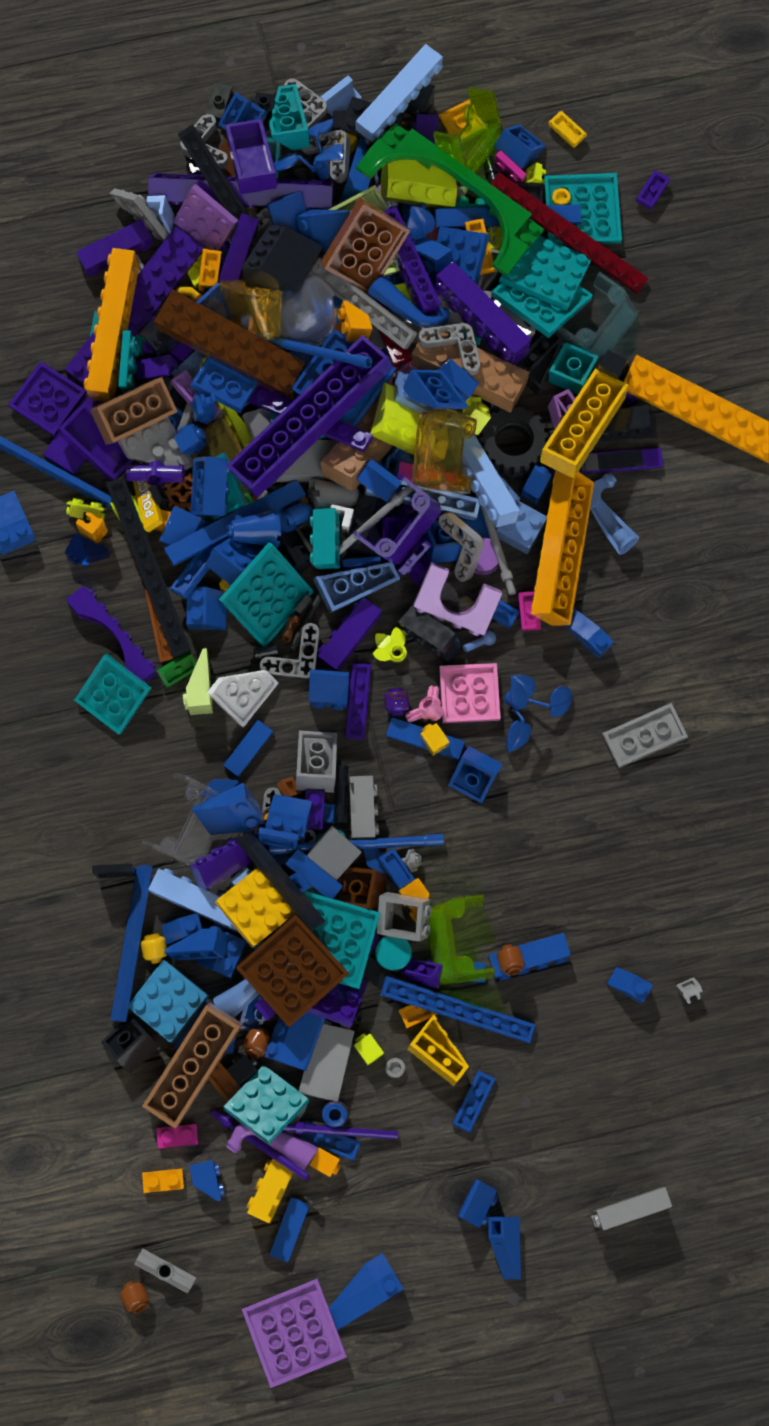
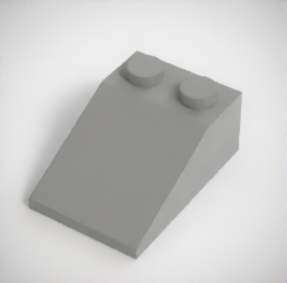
M299 731L295 790L334 793L337 733Z

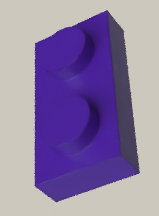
M654 170L637 196L636 202L652 210L670 182V178Z
M305 790V800L312 801L307 829L323 831L325 791Z

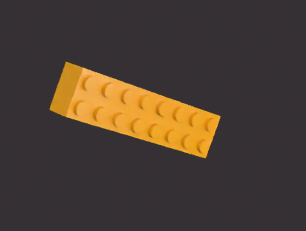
M112 248V253L108 255L107 264L109 269L104 274L105 289L101 291L102 306L98 307L97 317L99 321L94 327V335L96 337L95 342L91 344L92 359L88 361L87 371H89L88 378L84 380V389H86L87 395H89L92 402L100 401L106 403L114 399L120 373L123 330H128L140 267L136 253L133 250Z
M555 470L543 546L537 570V581L531 605V614L551 626L571 625L594 488V482L580 472L573 479Z

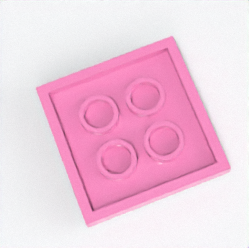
M497 663L439 667L441 702L444 709L442 715L443 723L500 721Z

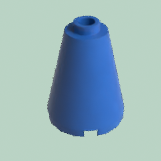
M270 510L230 521V524L226 527L227 536L233 541L264 547L269 542L275 548H278L280 541H277V536H281L279 515H275L276 510Z

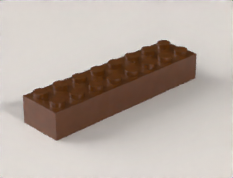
M174 289L171 290L154 320V328L207 357L210 356L257 381L259 386L285 397L289 396L291 388L296 383L306 363Z

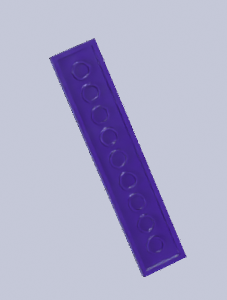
M176 226L138 274L128 330L131 331L135 339L138 336L136 331L147 324L148 315L155 316L165 303L171 290H175L201 256L203 249H205V246ZM94 332L65 368L69 375L84 384V380L88 378L89 374L87 364L92 359L91 344L95 342L96 337Z

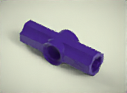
M152 461L149 465H127L126 479L127 481L147 482L151 486H159L162 482H184L185 468L184 466H165L159 461Z

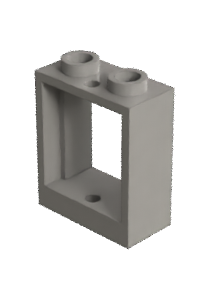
M390 892L379 896L378 912H380L377 923V934L419 942L428 938L430 934L429 917L432 913L430 899ZM394 903L418 907L416 933L392 929Z

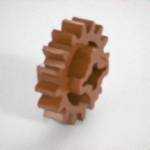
M191 473L187 477L185 476L184 482L164 484L165 493L170 501L168 505L170 509L176 506L185 511L188 509L191 512V502L187 503L192 496V487L187 485V482L192 484ZM182 490H186L184 496H181ZM173 499H178L180 504L176 503Z

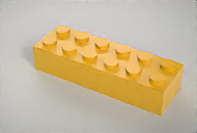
M595 369L543 447L540 462L574 479L625 400L628 384Z

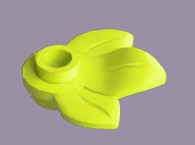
M397 627L393 629L391 636L377 633L375 635V642L378 649L373 652L374 657L383 662L388 660L393 662L403 661L407 655L406 648L404 647L405 635ZM400 651L401 654L399 656H395L394 652Z

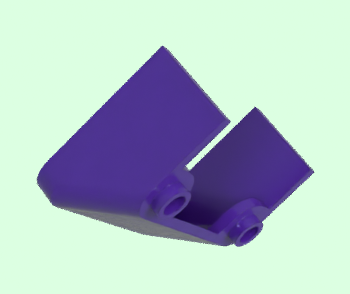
M398 473L397 476L416 490L411 498V505L417 511L396 539L392 541L389 538H381L374 545L357 531L353 532L357 539L393 564H400L407 558L441 512V506L435 499L401 473Z

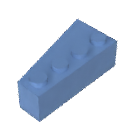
M388 562L317 576L313 581L330 614L400 580V577L393 563Z

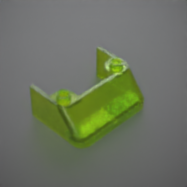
M468 87L467 90L471 104L464 112L466 126L458 136L436 131L433 134L436 146L476 174L494 149L493 146L503 132L494 91Z
M484 895L453 898L432 907V913L429 917L430 934L428 938L432 962L442 964L443 966L439 984L445 985L494 978L495 967L475 970L474 962L470 957H457L451 919L463 916L465 908L483 906Z

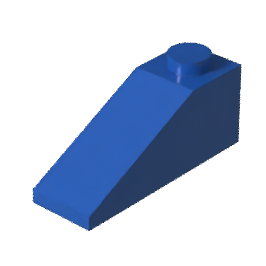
M573 608L571 625L564 626L599 659L612 647L614 641L599 626Z
M215 926L209 929H201L166 948L164 953L174 960L224 958L228 935L221 931V928Z

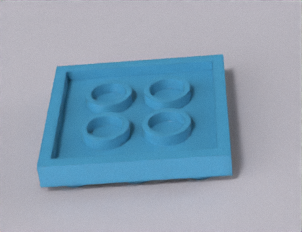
M163 959L131 1000L129 1009L173 1044L208 999L209 995Z

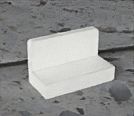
M332 504L331 508H336L339 512V521L342 522V533L348 538L354 517V509Z

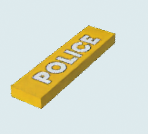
M133 481L144 530L149 533L163 523L160 507L155 503L148 489L151 485L147 482Z

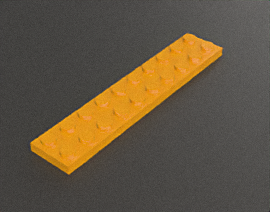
M638 355L635 356L623 381L628 384L627 393L769 464V421Z

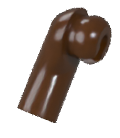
M292 614L288 617L282 636L284 642L291 641L295 626L301 623L300 616Z

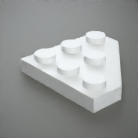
M261 670L220 677L208 690L207 694L240 726L244 727L279 683L269 672Z

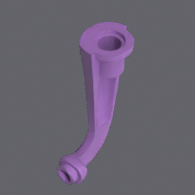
M240 1123L227 1141L226 1147L236 1154L241 1149L242 1140L246 1136H258ZM282 1131L269 1145L303 1170L318 1150V1147L286 1131Z

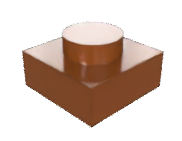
M293 777L283 779L277 783L283 796L295 798L302 793L301 790H295L296 782Z

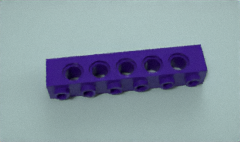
M397 207L383 211L405 226ZM408 234L393 260L413 304L424 315L431 316L437 313L441 302Z

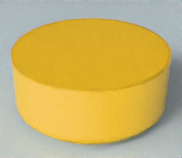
M559 188L553 192L552 203L554 205L569 204L570 193L568 190Z

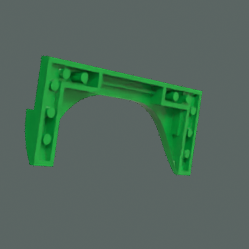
M394 123L384 136L372 145L356 166V170L371 180L382 167L391 162L416 160L428 170L432 165L443 170L477 194L490 206L489 213L499 220L502 230V245L492 267L506 277L544 231V228L530 219L532 214L414 129L408 132Z

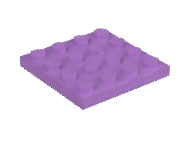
M318 1278L242 1309L270 1388L347 1357Z

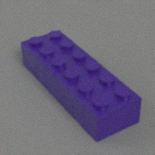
M454 261L437 274L435 285L437 296L441 300L444 299L448 303L449 308L454 313L457 312L461 316V320L474 329L476 336L480 339L483 338L487 342L489 349L493 352L496 351L500 355V359L516 365L528 354L531 338Z

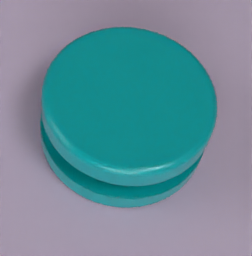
M391 936L383 937L378 942L375 950L376 961L389 972L403 970L409 963L412 955L411 946L406 939Z

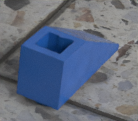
M488 1217L489 1240L503 1279H521L520 1217Z

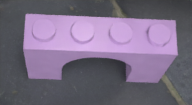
M431 562L414 601V607L417 608V612L433 614V618L442 622L444 620L450 621L452 626L459 629L462 627L469 629L468 632L473 635H485L501 598L502 591L483 584L475 604L469 610L453 612L447 609L440 599L441 590L449 574V569Z

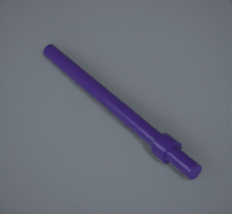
M213 1109L211 1112V1116L220 1121L226 1129L234 1131L238 1126L235 1123V1119L229 1115L225 1116L217 1109ZM248 1135L244 1138L304 1181L309 1179V1173L256 1136Z
M304 1122L289 1123L283 1130L294 1132V1134H303L304 1132L398 1139V1131L306 1125Z

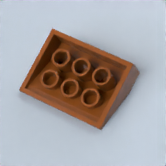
M359 197L321 263L324 269L368 293L371 285L377 279L383 277L410 233V229Z

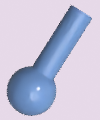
M488 630L481 638L463 645V649L465 652H469L484 644L488 646L493 645L496 641V635L493 631Z

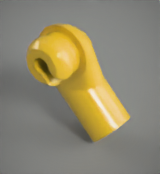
M179 286L176 288L177 292L184 296H189L193 301L199 295L192 287Z

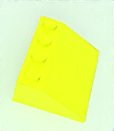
M398 160L382 167L380 194L383 200L413 205L425 203L427 207L450 209L456 207L457 182L449 174L433 165L428 170L416 160Z
M385 382L370 434L429 463L444 460L448 446V428L394 401L395 387Z

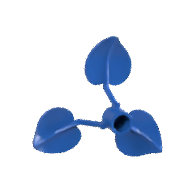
M333 119L317 123L308 129L309 138L315 136L320 152L314 159V166L308 163L301 155L292 152L281 156L274 162L275 172L288 169L295 165L298 160H301L311 169L312 173L316 171L320 180L329 178L330 166L328 161L344 160L342 144L330 146L324 151L320 144L319 136L327 133L334 124Z
M412 206L407 228L410 229L409 235L413 244H415L423 237H426V234L434 230L435 219L427 210ZM399 273L398 278L400 280V283H404Z
M526 675L510 676L511 690L505 695L504 701L513 707L512 711L517 714L520 721H515L509 729L506 750L508 752H512L525 745L531 734V726L528 723H524L525 719L518 710L524 709L527 702L550 707L549 714L553 717H559L568 710L572 702V691L568 687L561 686L556 688L551 694L550 703L547 704L528 698L535 691L536 684L533 678Z

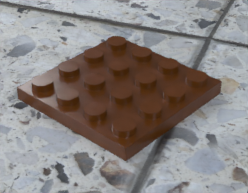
M294 915L236 967V970L289 1028L349 975L346 969L297 915Z

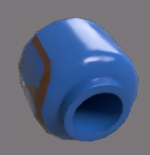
M329 1101L325 1104L322 1111L323 1121L330 1127L342 1126L348 1118L346 1105L341 1101Z

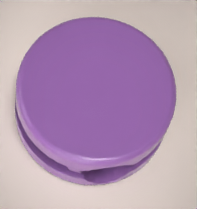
M482 538L484 546L474 573L488 575L498 568L499 563L491 539ZM467 554V559L471 562V557Z

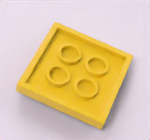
M256 868L215 901V904L251 948H254L296 914L259 868Z

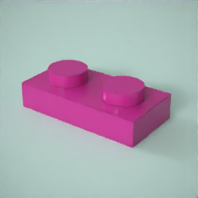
M500 150L495 155L496 168L507 174L512 182L525 183L526 173Z
M534 592L518 593L521 631L541 629L540 619L531 614Z
M197 1124L182 1125L176 1129L173 1127L156 1128L158 1149L199 1144Z

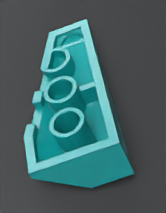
M296 84L278 87L275 106L272 110V118L269 122L272 139L291 150L310 147L308 127Z

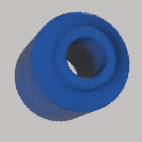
M301 502L286 509L283 517L289 527L292 525L295 527L309 520L313 512L309 504Z

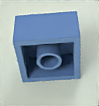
M517 501L515 503L520 512L516 522L500 526L496 532L500 540L528 555L546 525L547 516Z

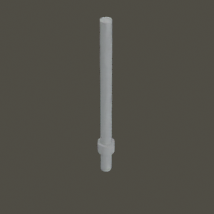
M407 485L398 494L395 493L385 506L356 531L361 535L366 533L396 505L399 506L403 499L413 491V488ZM354 534L340 545V555L358 540Z
M480 504L502 572L500 574L502 581L505 582L508 594L513 595L516 593L512 581L513 575L511 570L508 569L495 525L489 520L486 510Z

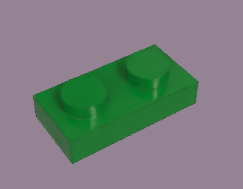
M188 652L158 669L157 672L168 688L193 673L197 662L191 652Z

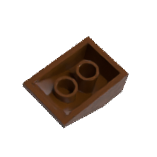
M348 867L336 880L343 887L333 899L378 912L379 896L384 894L387 875L377 870Z

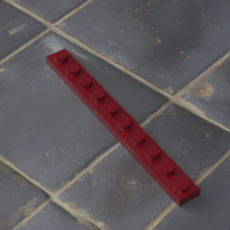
M500 172L492 181V186L532 214L530 216L532 221L573 250L584 254L587 258L591 259L593 264L634 293L638 294L649 279Z

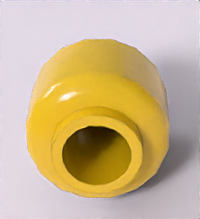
M157 933L144 937V940L141 942V949L145 960H151V964L162 962V958L167 956L164 953L167 943L163 936Z

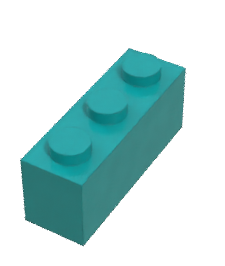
M336 508L313 509V516H310V525L313 527V534L310 535V543L313 546V553H310L311 564L317 570L340 568L339 512Z

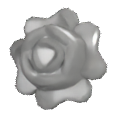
M409 849L406 857L402 858V861L411 872L417 871L418 867L422 864L421 855L416 853L415 849Z

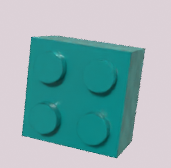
M565 342L549 370L548 382L565 390L569 389L570 392L578 395L595 370L599 356Z

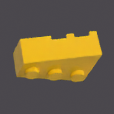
M433 1014L407 1050L454 1086L469 1066Z
M268 1159L264 1167V1171H266L263 1179L259 1178L255 1187L257 1193L255 1197L251 1196L246 1207L249 1209L248 1214L267 1223H271L293 1175L292 1171L274 1159Z

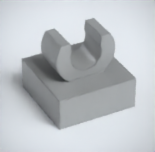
M694 977L676 985L678 992L688 1004L691 1003V996L695 995L699 1000V993L703 992L701 985Z

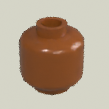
M508 944L503 946L497 954L499 967L503 973L516 975L522 971L525 961L519 947Z
M260 1027L258 1029H251L243 1042L245 1053L256 1059L265 1056L271 1037L268 1035L269 1032Z
M133 1281L126 1283L119 1295L125 1309L135 1314L146 1309L150 1297L144 1285L140 1282L134 1283Z

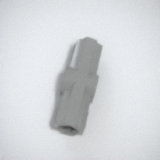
M142 1249L134 1264L187 1294L197 1278L145 1249ZM163 1265H167L171 1269L168 1277H164L160 1273Z

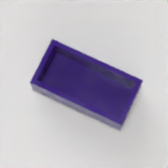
M262 119L225 125L227 143L240 195L276 189V172Z
M84 402L58 428V434L111 482L120 478L126 472L127 465H133L137 460L127 458L118 441L105 444L90 412L92 408Z

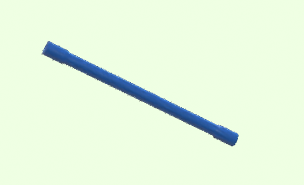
M251 332L279 348L350 363L367 369L372 365L371 357L359 354L354 355Z
M443 834L349 840L359 849L444 845ZM317 842L298 843L297 849L301 852H309ZM268 845V851L271 855H284L296 851V849Z

